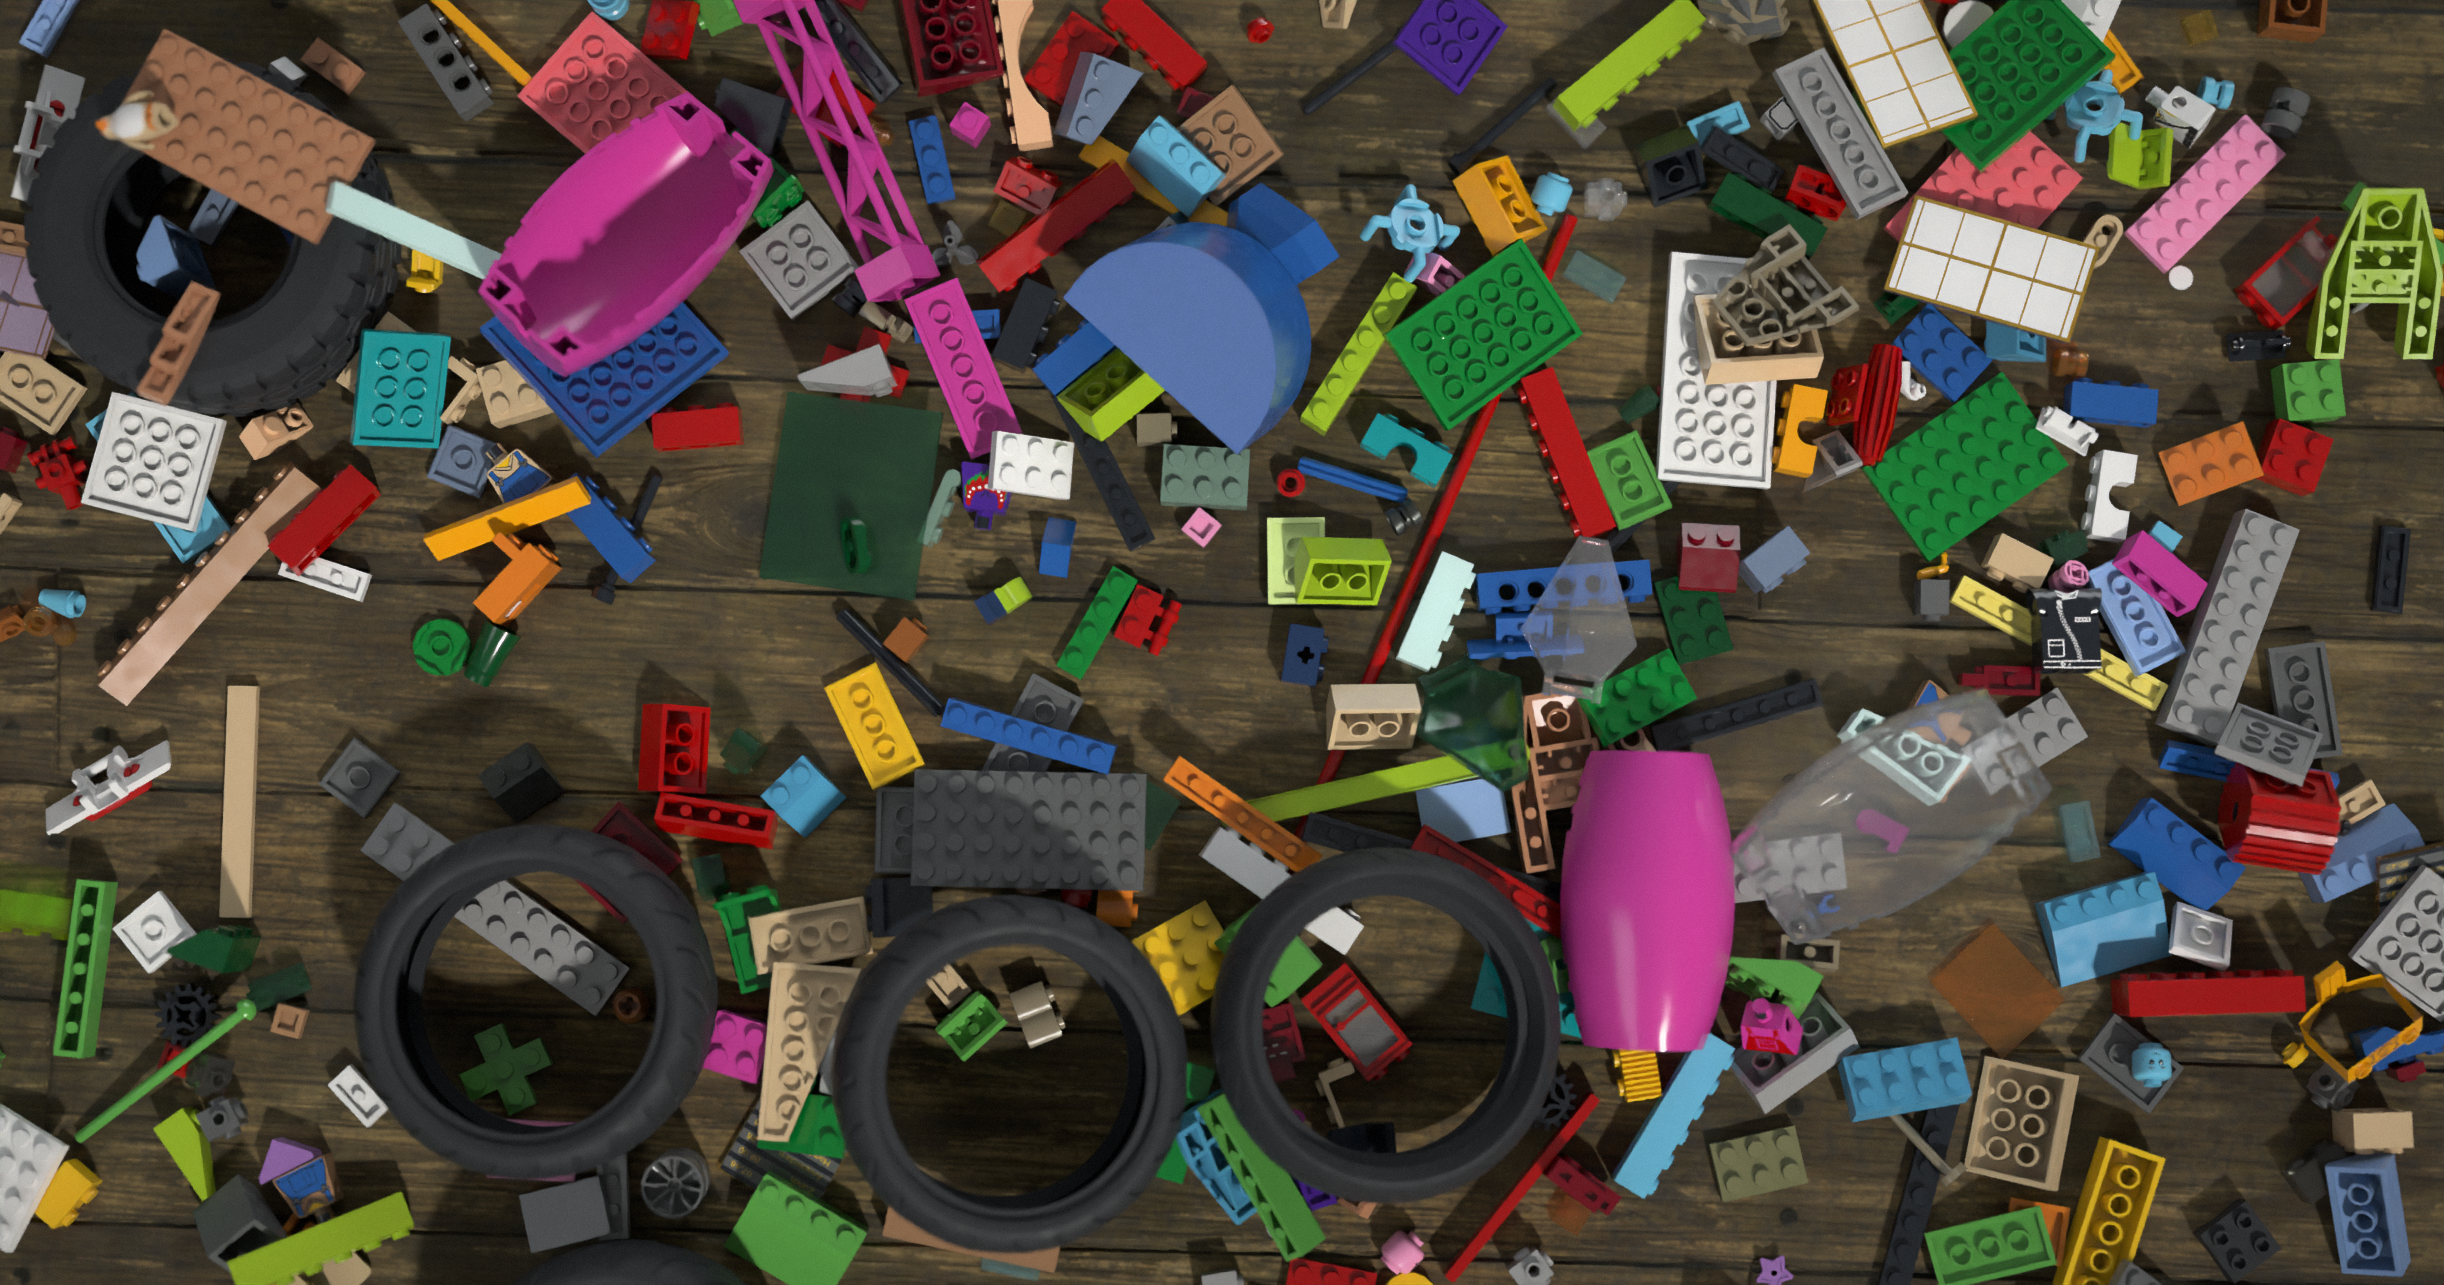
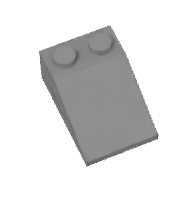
M880 344L797 375L799 381L807 390L868 396L876 394V397H881L893 391L892 387L898 386L886 354Z

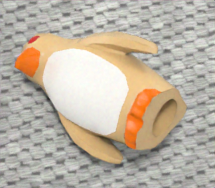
M138 92L130 95L112 115L105 116L96 121V126L100 129L101 134L108 139L121 140L138 150H151L155 148V145L145 142L168 133L178 125V119L165 104L146 102L154 96L153 92Z

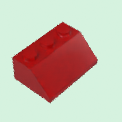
M643 704L638 791L706 794L710 707Z

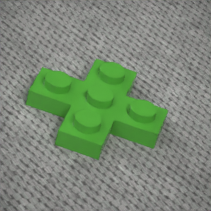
M504 1023L475 1035V1039L486 1062L459 1074L470 1100L473 1101L498 1089L509 1116L538 1103L527 1076L553 1064L542 1037L515 1049Z

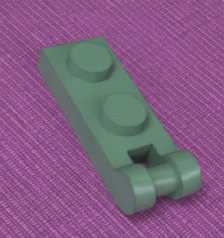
M952 469L945 473L917 539L919 544L930 549L934 543L938 544L942 537L944 528L941 527L944 517H949L953 510L955 502L952 501L955 491L963 487L962 475L958 471Z

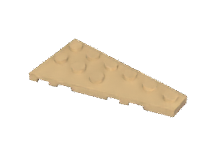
M773 962L757 1140L788 1142L832 1036L838 1026L845 1003L862 969Z

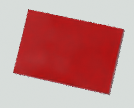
M802 60L792 72V75L803 98ZM832 71L829 79L852 133L855 134L859 129L858 122L835 72ZM783 84L776 94L790 99ZM854 88L868 118L876 108V104ZM823 96L815 118L837 126ZM793 106L791 112L794 113L796 116H798V114H797V112H796V110H795V108H794V106ZM817 130L818 133L824 136L827 140L833 143L840 150H842L845 146L844 144Z

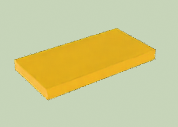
M876 662L824 687L873 791L914 772L915 769L926 766Z

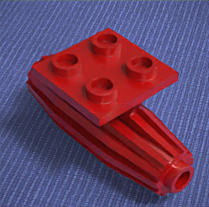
M1874 344L1867 364L1863 363L1836 369V373L1831 381L1833 390L1831 401L1826 408V415L1828 416L1826 425L1834 426L1853 422V450L1865 466H1875V462L1882 461L1894 429L1902 386V349L1888 344Z

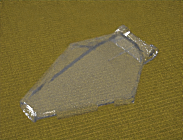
M1579 536L1521 628L1544 672L1542 695L1551 696L1552 693L1589 699L1591 703L1600 704L1603 682L1637 647L1608 540ZM1555 675L1593 681V688L1553 682V678Z

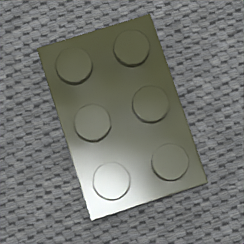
M1795 1125L1708 1144L1722 1202L1808 1183Z

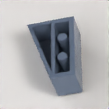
M1080 52L1054 134L1078 143L1092 145L1143 72L1094 53Z

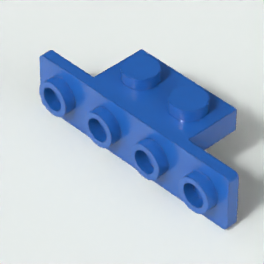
M1553 611L1495 614V639L1467 640V651L1470 659L1480 661L1503 657L1506 659H1516L1525 656L1544 658L1547 655L1571 657L1576 654H1583L1584 645L1581 635L1554 636Z

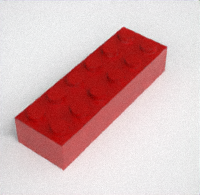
M2264 969L2265 975L2264 971L2236 970V976L2235 972L2207 971V977L2205 972H2178V977H2176V973L2157 972L2149 973V978H2147V974L2124 973L2120 974V979H2111L2112 1013L2127 1017L2306 1012L2304 976L2293 975V970Z

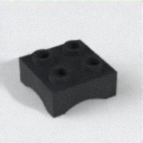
M2239 1198L2217 1217L2192 1232L2214 1259L2225 1278L2233 1283L2238 1282L2282 1249L2249 1203Z

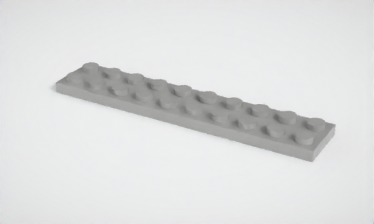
M394 803L360 851L404 881L426 861L455 843L398 803ZM507 880L499 882L479 893L454 916L595 1016L601 1013L631 970V967Z

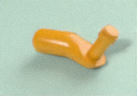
M1946 552L1940 554L1941 565L1919 570L1916 574L1917 579H1930L1945 573L1949 569V566H1947L1948 554Z

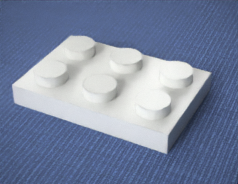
M993 431L988 489L1060 500L1070 499L1074 443Z

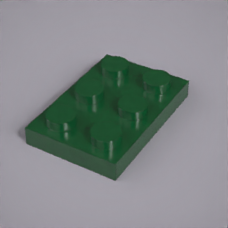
M1678 576L1653 583L1674 658L1678 665L1734 650L1717 592L1678 590Z

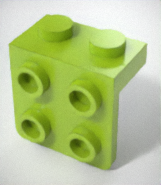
M2120 122L2113 128L2108 137L2109 158L2106 168L2109 179L2137 189L2170 186L2174 130L2168 127L2141 130L2140 138L2132 140L2128 136L2129 125Z

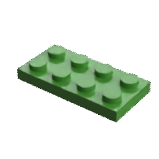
M2040 1205L1924 1233L1939 1285H1970L2057 1264Z

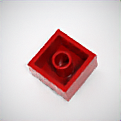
M2281 418L2268 423L2257 452L2264 475L2255 479L2299 496L2314 493L2334 439Z

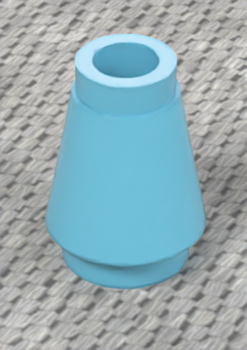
M43 589L39 594L38 601L41 606H45L67 618L80 617L86 607L85 596L81 595L77 590Z

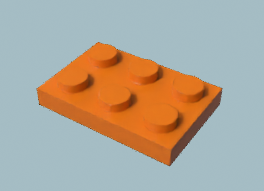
M2244 421L2159 452L2179 506L2264 475Z

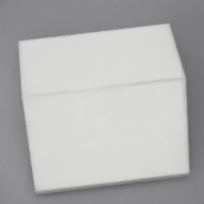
M286 57L270 63L269 70L273 74H280L298 85L307 77L306 73Z

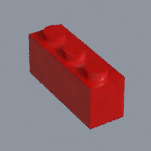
M733 403L716 404L714 409H705L704 405L689 406L688 411L677 412L676 408H661L659 413L651 416L654 449L658 452L744 445L742 411L738 407H734Z

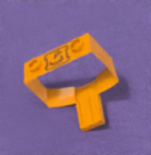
M2336 961L2313 978L2317 1004L2306 1013L2299 1026L2306 1044L2348 1083L2355 1078H2364L2371 1072L2372 1066L2402 1044L2408 1045L2418 1038L2419 1032L2422 1030L2423 1016L2382 974L2370 975L2347 982L2344 967ZM2371 987L2385 988L2411 1017L2414 1023L2347 1071L2308 1034L2312 1023L2321 1011V1006L2342 991L2349 993Z

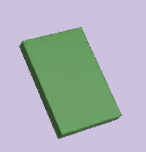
M1637 430L1587 451L1619 531L1672 508V504L1660 479H1657V472Z

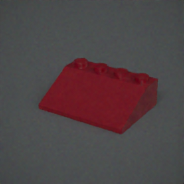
M898 0L918 97L946 93L1004 76L989 0Z

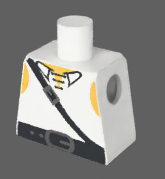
M2155 86L2145 99L2158 109L2153 119L2154 122L2161 128L2168 127L2173 129V137L2188 149L2206 129L2216 110L2215 107L2180 86H2176L2169 95Z

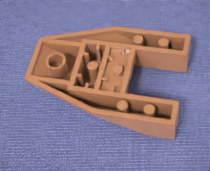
M1583 687L1524 696L1518 741L1524 742L1528 746L1530 759L1524 766L1514 768L1511 783L1517 842L1523 873L1555 869L1545 811L1572 807L1573 803H1577L1581 786H1578L1590 751H1617L1614 744L1604 748L1579 704L1576 696L1585 692ZM1517 746L1515 762L1521 761L1525 756V750L1520 746Z

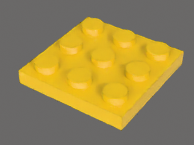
M1206 900L1131 941L1157 971L1172 997L1178 1016L1213 997L1216 980L1225 957L1222 951L1214 944L1223 933V929Z

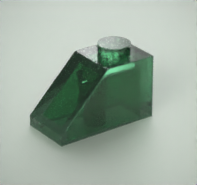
M737 727L720 756L725 759L723 765L736 775L740 772L746 775L767 751L768 747L749 731Z

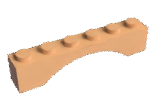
M992 0L993 6L998 5L1000 15L994 16L996 31L997 33H1002L1004 42L998 44L1001 61L1006 60L1007 71H1004L1003 76L1004 88H1010L1011 98L1006 99L1008 116L1014 115L1015 126L1010 127L1012 144L1018 143L1020 152L1053 147L1048 112L1037 103L1027 89L1019 68L1021 35L1028 18L1034 10L1033 0Z

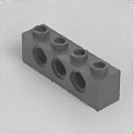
M425 3L397 21L457 113L465 122L494 104L489 96L493 93L492 89L484 78L481 80L477 78L474 73L478 69L469 55L465 57L462 55L459 48L463 45L453 31L448 34L443 26L447 21L438 8L433 11ZM432 33H439V37L435 42L428 43V37ZM454 56V61L451 65L443 66V61L446 57ZM470 79L467 88L463 90L458 89V85L462 80Z

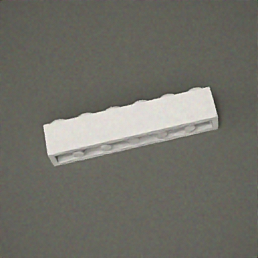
M1227 826L1225 830L1217 827L1199 856L1261 899L1291 876L1287 873L1289 870L1288 866L1276 858L1271 862L1263 857L1266 851L1253 842L1247 846L1239 840L1242 835L1230 826ZM1336 907L1317 918L1305 929L1345 955L1364 926L1358 922L1361 917L1347 907L1343 912Z

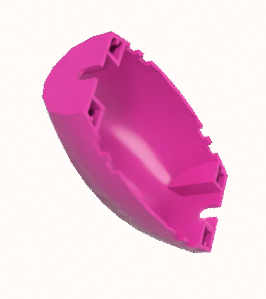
M688 92L654 107L656 112L641 120L637 117L630 121V127L618 135L615 132L609 135L565 171L520 221L522 226L514 237L509 236L504 244L506 249L499 260H494L479 289V293L485 303L516 339L551 370L564 377L597 363L632 343L661 322L686 300L714 270L736 241L759 203L774 170L771 160L736 131L731 134V137L727 133L722 119Z
M1590 751L1578 786H1581L1577 803H1573L1571 813L1574 815L1571 830L1567 831L1560 893L1564 963L1568 966L1570 981H1567L1569 992L1573 994L1576 1009H1573L1583 1045L1645 1051L1703 1050L1717 1013L1726 980L1733 939L1735 910L1734 861L1730 830L1721 789L1709 754L1686 752Z

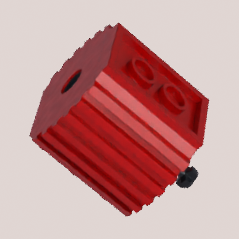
M2236 762L2234 764L2235 767H2232L2230 770L2231 774L2227 775V782L2224 783V791L2221 793V803L2218 805L2217 811L2218 826L2228 859L2237 863L2320 875L2322 873L2321 869L2325 870L2327 867L2326 862L2329 863L2330 855L2334 852V843H2337L2338 839L2337 831L2339 836L2349 835L2351 827L2349 820L2343 819L2339 822L2342 807L2330 773L2309 769L2302 786L2286 783L2273 775L2257 772L2249 766Z

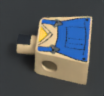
M497 443L486 452L487 456L495 464L486 475L503 504L547 488L557 481L554 476L519 448L508 454L503 446Z

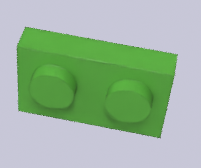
M976 991L974 994L968 995L963 1000L962 1005L953 1013L946 1015L935 1030L947 1041L960 1059L965 1062L1008 1022L984 994Z

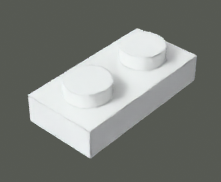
M352 1064L348 1065L328 1084L329 1088L367 1128L371 1127L388 1110L377 1095L375 1088Z

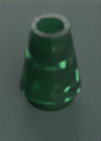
M1646 384L1642 388L1639 386L1617 412L1629 424L1657 409L1656 405L1661 400L1651 387Z

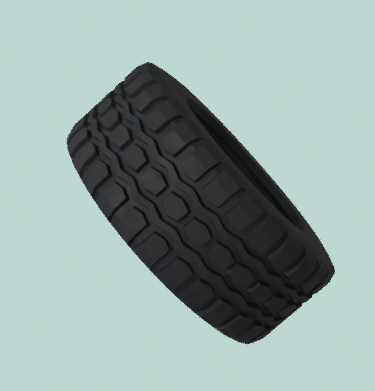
M221 58L345 124L317 98L307 93L301 86L280 74H273L270 70L247 62L237 63L232 59ZM142 68L134 70V76L132 77L123 75L102 87L103 93L101 95L92 94L75 109L77 114L75 118L71 119L68 117L52 137L55 144L53 147H46L37 165L36 170L40 174L38 178L32 179L26 203L31 207V210L25 213L24 239L29 243V247L25 248L29 273L31 277L36 279L33 282L37 298L43 310L49 312L47 315L52 326L63 340L69 342L70 348L88 365L96 367L98 372L105 377L137 392V388L152 366L150 358L164 337L162 329L169 320V317L153 299L146 281H142L136 269V265L139 264L136 254L141 245L143 231L152 208L165 190L184 174L125 144L121 140L104 137L96 126V121L105 116L112 115L121 106ZM370 151L350 188L396 207V203L390 200L392 198V190L384 172L378 168L377 160ZM336 215L333 216L317 245L294 233L289 259L283 272L271 289L247 309L230 317L209 322L199 347L167 406L194 411L195 413L207 416L224 417L228 414L234 417L251 416L262 413L264 408L271 412L296 403V398L300 397L304 400L325 388L326 381L329 379L335 381L358 352L361 329L374 330L387 311H389L390 306L387 302L389 298H393L398 283L399 272L395 269L396 265H399L401 262V243Z

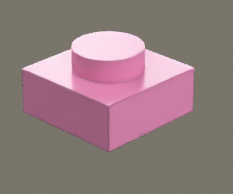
M1199 507L1181 531L1205 548L1222 525Z

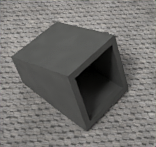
M239 1174L192 1211L207 1257L230 1273L227 1262L288 1238V1235L259 1189Z

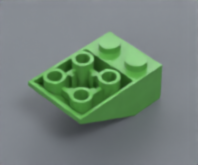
M1731 957L1728 963L1725 985L1731 990L1742 991L1749 995L1752 1001L1763 998L1769 1003L1784 1004L1790 1008L1796 1019L1799 1020L1824 976L1798 961Z

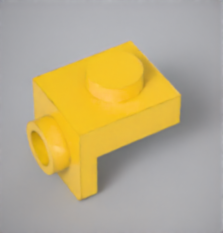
M412 249L411 277L406 280V286L415 288L417 292L430 293L442 284L443 262Z

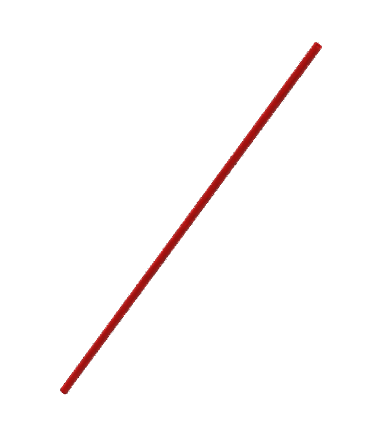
M1565 214L1541 268L1550 283L1578 221L1576 217L1570 214ZM1502 393L1482 406L1478 412L1360 684H1376ZM1346 750L1330 751L1316 785L1333 782ZM1308 815L1301 817L1294 836L1300 840ZM1289 868L1287 873L1292 876L1294 870Z

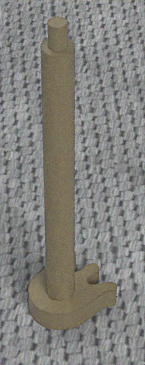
M1901 1114L1889 1116L1945 1176L1940 1180L1945 1187H1948L1967 1169L1962 1162L1954 1169H1951Z

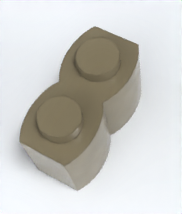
M1041 980L1009 993L1030 1048L1063 1036L1062 1029L1066 1028V1024L1061 1012L1055 1013L1051 1002L1056 999L1050 984L1044 986Z

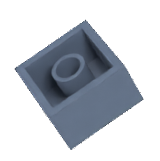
M1787 526L1741 560L1738 573L1754 594L1761 590L1767 593L1784 581L1782 578L1784 573L1789 576L1807 563L1804 558L1810 552L1790 526Z

